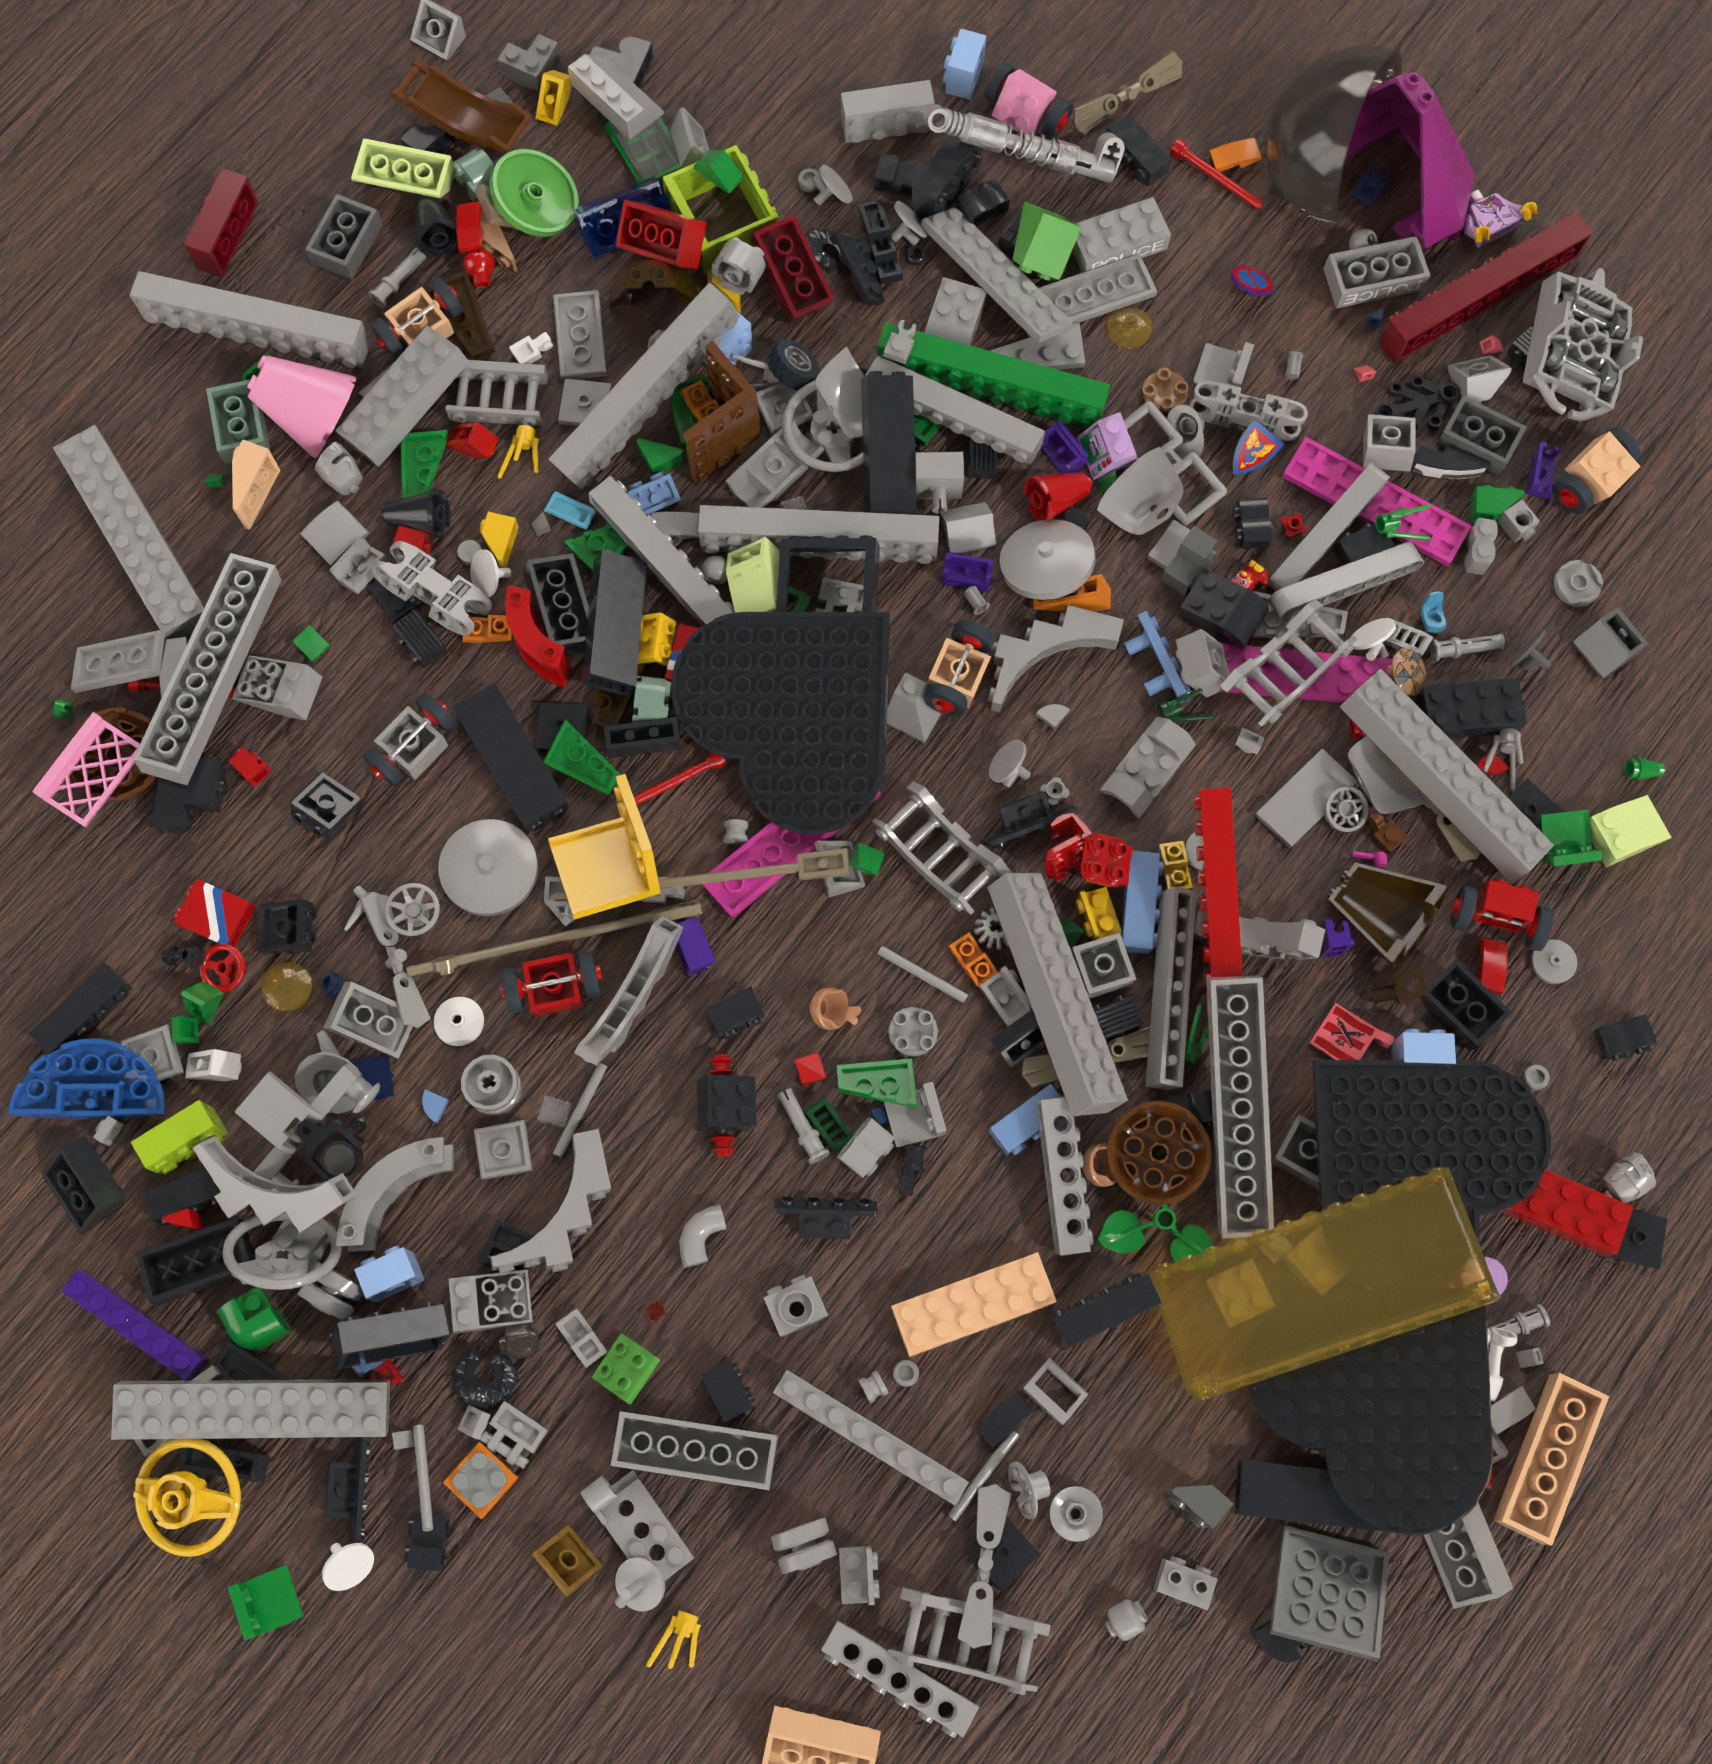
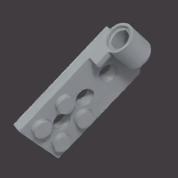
M634 1470L612 1486L604 1476H601L580 1492L587 1505L596 1514L601 1523L605 1525L628 1559L644 1557L651 1560L662 1572L664 1581L695 1558ZM624 1500H629L634 1505V1511L630 1516H623L619 1511V1506ZM640 1522H644L649 1526V1534L646 1538H639L635 1534V1526ZM656 1544L661 1545L665 1550L663 1559L659 1561L652 1559L650 1556V1549Z

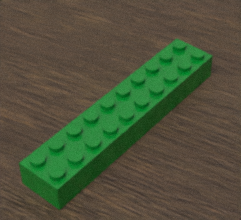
M885 322L877 345V355L953 390L968 394L974 399L982 398L996 405H1007L1018 411L1035 413L1039 417L1057 419L1064 424H1075L1085 430L1102 418L1110 384L916 331L915 335L910 338L914 340V345L906 364L883 356L891 333L898 334V325Z

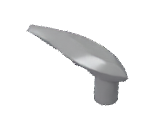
M357 886L353 890L359 901L346 923L345 931L365 912L361 899L372 893H367L361 886Z

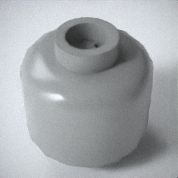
M1126 1599L1108 1610L1109 1621L1106 1622V1627L1113 1637L1118 1636L1121 1640L1127 1641L1145 1630V1622L1148 1619L1137 1601L1133 1602Z

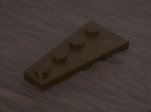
M462 271L443 279L458 294L457 299L463 311L453 318L442 307L439 309L447 317L453 330L473 359L477 360L496 352L468 273ZM430 286L424 287L434 300V294Z
M647 663L638 664L637 676H642ZM636 687L627 697L599 689L593 726L604 730V726L620 725Z

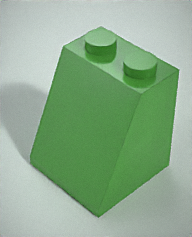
M1025 202L1013 261L1018 263L1019 269L1031 274L1033 270L1038 272L1037 276L1050 281L1051 277L1060 280L1082 227L1059 214Z

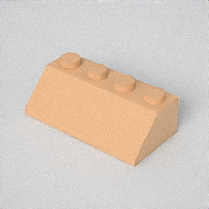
M774 1706L762 1764H875L881 1731L845 1723L841 1720H833L815 1714L795 1711L790 1708Z

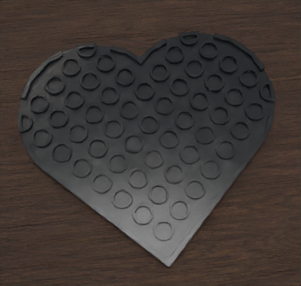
M734 612L716 617L713 621L696 630L687 640V644L681 654L678 655L672 674L671 692L675 712L679 716L685 731L696 743L710 752L727 758L740 759L742 782L753 801V805L765 818L779 827L801 834L833 832L859 818L869 808L878 794L883 781L886 763L890 613Z
M1404 1060L1312 1061L1320 1212L1324 1236L1330 1250L1349 1274L1373 1289L1384 1291L1386 1289H1427L1442 1285L1453 1278L1467 1263V1259L1476 1245L1479 1232V1215L1497 1213L1516 1205L1525 1199L1539 1184V1180L1548 1166L1551 1151L1550 1127L1542 1105L1537 1102L1530 1092L1531 1089L1516 1075H1511L1505 1070L1500 1069L1497 1065L1478 1060H1456V1064L1404 1062Z
M1485 1287L1386 1289V1291L1380 1289L1328 1290L1324 1295H1321L1318 1291H1313L1284 1301L1274 1308L1260 1323L1251 1339L1245 1368L1248 1391L1256 1410L1264 1421L1285 1439L1307 1449L1325 1451L1328 1471L1337 1492L1359 1517L1387 1532L1414 1536L1444 1530L1459 1519H1463L1478 1504L1477 1501L1483 1494L1485 1487L1487 1488L1493 1465Z

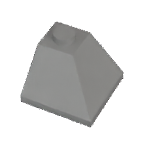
M1489 355L1448 365V372L1452 383L1459 389L1460 400L1464 395L1481 404V401L1490 400L1511 373V367Z
M905 672L888 705L887 725L925 744L941 713L929 707L924 701V694L929 685Z

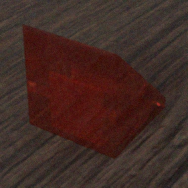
M661 1300L646 1307L652 1322L667 1315Z

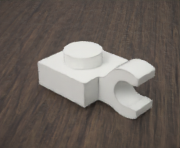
M545 332L533 341L530 336H527L509 348L518 363L532 364L542 358L540 351L551 349L553 344Z

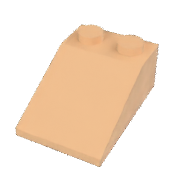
M242 440L240 446L235 448L232 459L233 510L244 527L250 530L280 469L269 449Z

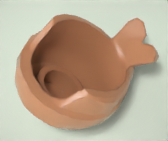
M833 987L817 991L810 1002L809 1011L813 1021L820 1028L833 1030L840 1028L846 1021L856 1025L858 1022L856 1016L860 1014L861 1007H849L846 993L842 989Z
M1105 1143L1089 1147L1083 1156V1167H1081L1086 1178L1093 1185L1099 1187L1110 1186L1116 1182L1109 1167L1108 1144Z

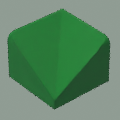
M856 843L849 866L865 875H877L884 853L864 844Z

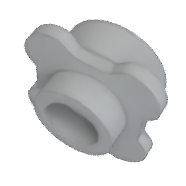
M1054 777L1047 785L1043 784L1040 788V791L1045 792L1050 805H1056L1060 799L1069 796V790L1065 788L1064 783L1058 777Z

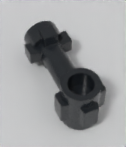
M170 946L169 949L163 950L161 958L164 963L171 966H176L177 961L185 962V965L197 966L205 961V952L200 950L199 947L194 946L184 947L181 951H178V947Z

